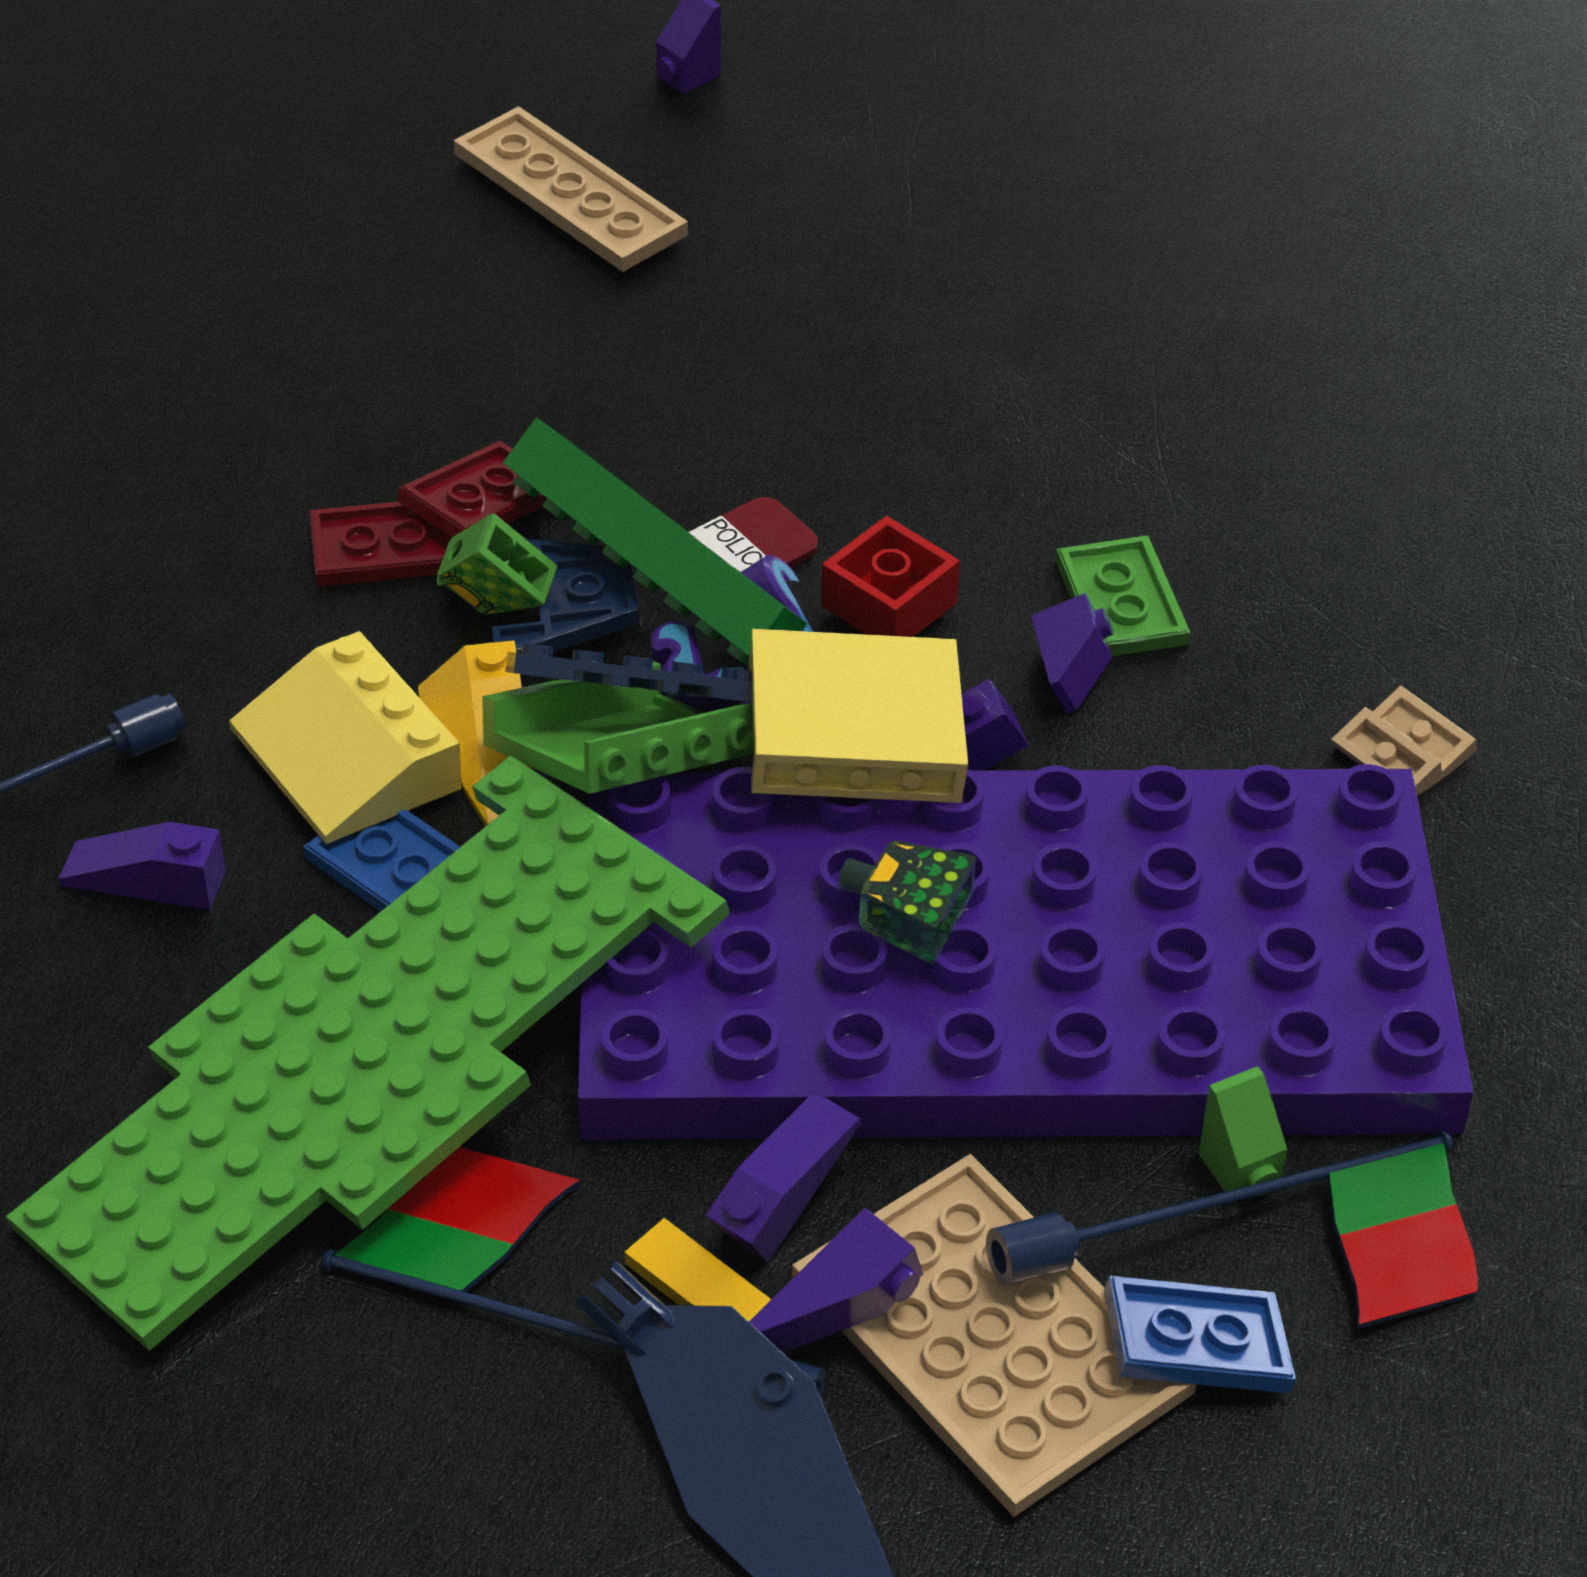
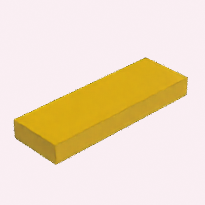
M665 1218L624 1252L625 1264L678 1305L732 1306L746 1320L750 1321L771 1300Z

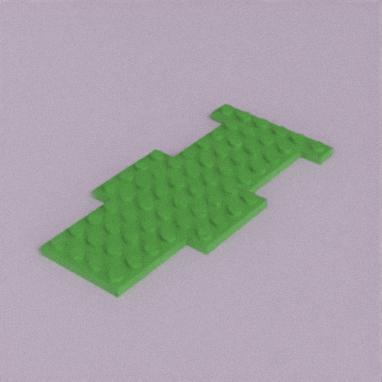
M510 755L472 786L476 800L498 814L499 816L349 938L345 937L316 914L311 915L163 1034L148 1048L154 1061L176 1079L6 1217L17 1234L150 1351L325 1201L329 1202L362 1230L531 1086L527 1072L502 1054L501 1051L653 922L689 947H692L730 915L727 901Z

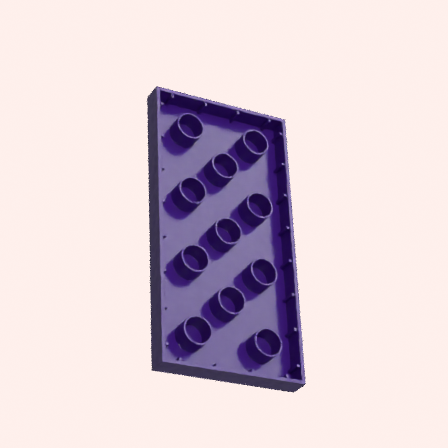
M1371 764L1357 765L1350 769H1281L1272 765H1255L1247 769L1178 770L1165 765L1149 766L1142 770H1074L1064 766H1047L1039 770L971 771L967 769L962 803L752 793V768L737 767L725 772H677L591 794L587 793L588 808L727 901L730 915L692 947H689L653 922L582 983L578 1086L580 1140L768 1138L814 1091L861 1119L862 1123L852 1138L1201 1136L1209 1085L1257 1066L1264 1073L1283 1135L1436 1134L1438 1131H1445L1448 1134L1464 1133L1473 1097V1087L1412 769H1386ZM893 844L915 847V849L910 851L914 854L924 849L931 850L927 857L920 859L922 861L920 867L907 870V872L911 871L916 875V880L906 885L908 887L918 885L921 879H929L931 886L924 891L926 893L925 900L930 902L933 897L941 899L942 905L934 910L938 915L936 920L942 921L943 917H946L950 920L951 926L940 930L937 929V926L940 924L934 921H917L916 915L918 913L924 912L929 914V910H926V907L929 905L923 903V901L909 903L905 899L906 896H904L901 908H905L908 904L914 905L917 908V912L910 917H901L904 911L900 910L890 923L894 920H900L903 923V927L901 929L888 928L886 931L889 936L892 931L896 932L900 939L898 942L890 941L884 931H880L881 936L864 927L884 928L874 925V923L877 924L883 920L867 919L878 898L865 891L882 893L885 886L890 887L898 884L868 883L861 895L840 888L845 884L849 873L870 881L886 851L908 867L917 865L915 857L895 847ZM938 852L944 853L946 859L941 862L936 861L933 858L934 854ZM906 855L915 860L914 865L909 866L905 863ZM959 856L967 860V866L963 869H954V866L957 864L950 861L951 859L959 861ZM936 863L942 870L937 876H929L928 873L931 870L924 867L933 868L932 864ZM901 866L895 879L899 880L901 878L903 872L905 871V867ZM950 871L955 872L957 879L949 881L945 878V874ZM946 882L952 886L951 894L957 895V892L961 891L965 894L966 898L961 903H952L951 901L954 897L949 896V894L933 896L930 893V889L936 885L943 887V883ZM917 887L909 888V892L917 894ZM898 896V897H897V899L900 901V903H901L902 896ZM950 906L953 908V913L951 915H944L941 912V908ZM893 907L885 918L890 920L898 908ZM918 924L925 927L924 935L920 937L911 936L915 931L910 930L909 927L917 929ZM931 932L937 933L939 940L931 942L927 939V935ZM909 939L913 942V946L905 949L901 946V941ZM930 943L936 947V954L929 957L923 956V953L926 951L920 949L921 946L928 948Z

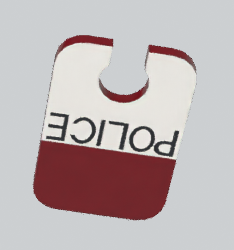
M769 497L753 499L689 532L740 572L766 555L778 557L792 568L811 558L818 550V537L779 501Z

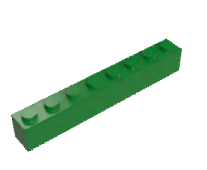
M537 417L504 460L503 464L517 474L513 481L516 486L534 499L540 493L543 494L546 500L542 506L563 522L569 516L575 519L576 522L571 528L594 546L599 539L606 544L602 550L605 556L623 569L631 563L637 568L632 575L633 578L654 593L660 587L668 592L663 599L666 604L686 618L691 611L700 617L694 625L717 643L723 636L728 639L731 644L726 651L746 666H748L752 629L803 631L808 624Z

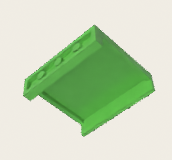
M653 661L652 669L661 670V664ZM563 679L482 696L484 746L508 757L511 755L521 763L589 794L754 754L752 702L706 713L662 695L661 691Z

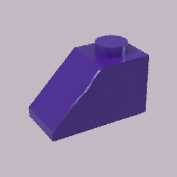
M681 0L656 41L657 76L683 94L721 75V5L713 0Z
M1086 593L1031 615L1049 683L1067 714L1077 711L1112 658L1107 637L1114 635L1110 620L1103 607L1097 610L1094 609Z

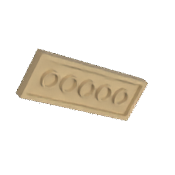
M519 106L454 140V153L456 156L622 272L688 236L687 220Z

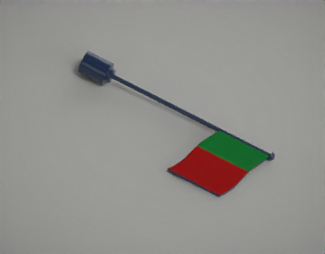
M1438 1131L1435 1138L1077 1231L1071 1222L1065 1221L1060 1214L1054 1212L991 1228L986 1236V1251L990 1267L996 1279L1006 1286L1070 1269L1073 1266L1075 1255L1079 1252V1242L1327 1178L1333 1228L1355 1293L1357 1329L1474 1297L1478 1289L1474 1251L1451 1189L1446 1152L1451 1149L1453 1141L1450 1134L1445 1131Z
M458 1147L394 1202L380 1219L339 1252L336 1249H331L322 1256V1266L329 1272L336 1267L624 1349L607 1332L467 1293L468 1290L506 1260L550 1207L567 1193L580 1186L579 1179ZM791 1360L815 1382L821 1396L825 1378L824 1369Z

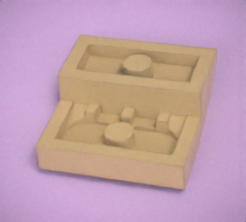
M1401 685L1373 712L1364 707L1331 739L1333 746L1359 765L1371 764L1386 769H1412L1417 795L1450 774L1477 750L1474 737Z

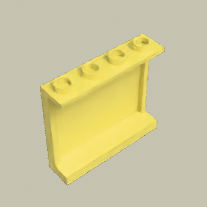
M752 629L748 670L752 672L754 759L751 777L752 793L962 803L968 758L956 639Z

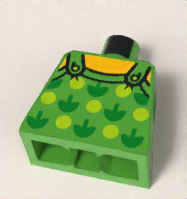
M492 513L455 535L450 540L437 573V585L444 596L452 598L459 595L480 613L487 615L544 605L558 565L497 515Z

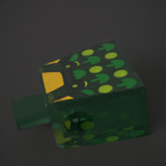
M895 840L887 844L875 866L848 858L841 870L838 886L840 889L860 895L859 924L864 930L927 962L935 964L973 895L976 857Z

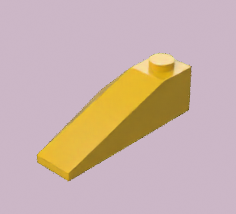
M515 640L466 645L418 686L419 698L460 743L463 792L485 827L499 815L476 800L472 786L508 758V756L483 745L482 696L522 688L520 674L505 672L507 653H516Z

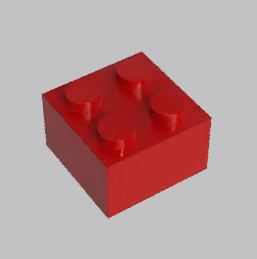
M885 516L822 563L821 607L865 635L914 637L957 604L960 560L890 517Z

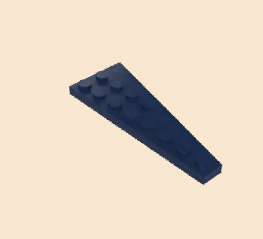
M523 643L522 653H507L505 672L752 702V672L749 670L722 667L721 677L702 675L703 665L673 661L672 671L652 669L653 659L623 655L622 665L603 663L604 653L573 649L572 659L553 657L554 647Z

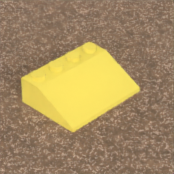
M360 631L312 650L229 720L230 729L326 844L398 815L397 812L409 811L462 789L460 743Z

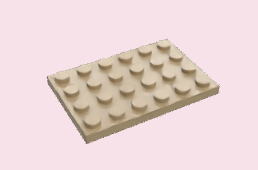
M971 1154L874 1213L880 1220L915 1247L923 1275L920 1277L915 1291L905 1301L895 1302L883 1315L841 1332L1013 1517L1195 1393L1196 1384L1120 1377L1104 1287L1075 1258L1070 1269L1006 1286L996 1279L987 1257L986 1236L991 1228L1034 1217ZM828 1243L792 1265V1279Z

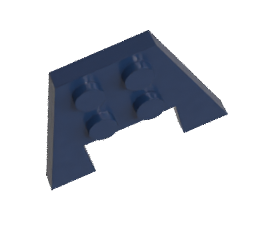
M526 539L558 565L545 603L539 606L540 621L492 627L494 643L515 640L516 653H522L523 643L554 647V653L639 624L638 604L631 563L623 569L602 553L605 546Z

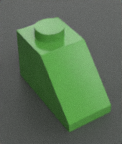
M1257 1066L1209 1085L1199 1156L1223 1190L1228 1192L1282 1178L1287 1147L1268 1085L1261 1069Z

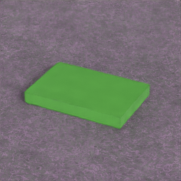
M1148 535L1056 549L1055 561L1070 598L1072 599L1086 593L1095 610L1104 608L1114 635L1107 637L1112 656L1189 645V628Z

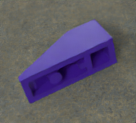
M165 822L75 841L58 878L59 885L210 910L226 873L219 829Z
M814 1091L736 1169L706 1214L707 1218L724 1236L768 1263L862 1123L861 1119Z
M865 1207L749 1322L784 1353L879 1317L895 1302L900 1303L909 1298L917 1288L923 1271L916 1249Z

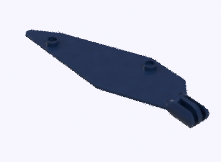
M615 1261L608 1269L640 1302L633 1306L605 1279L599 1277L592 1286L623 1317L619 1325L585 1294L577 1300V1305L624 1348L688 1515L752 1577H894L815 1382L732 1306L664 1305L620 1263Z

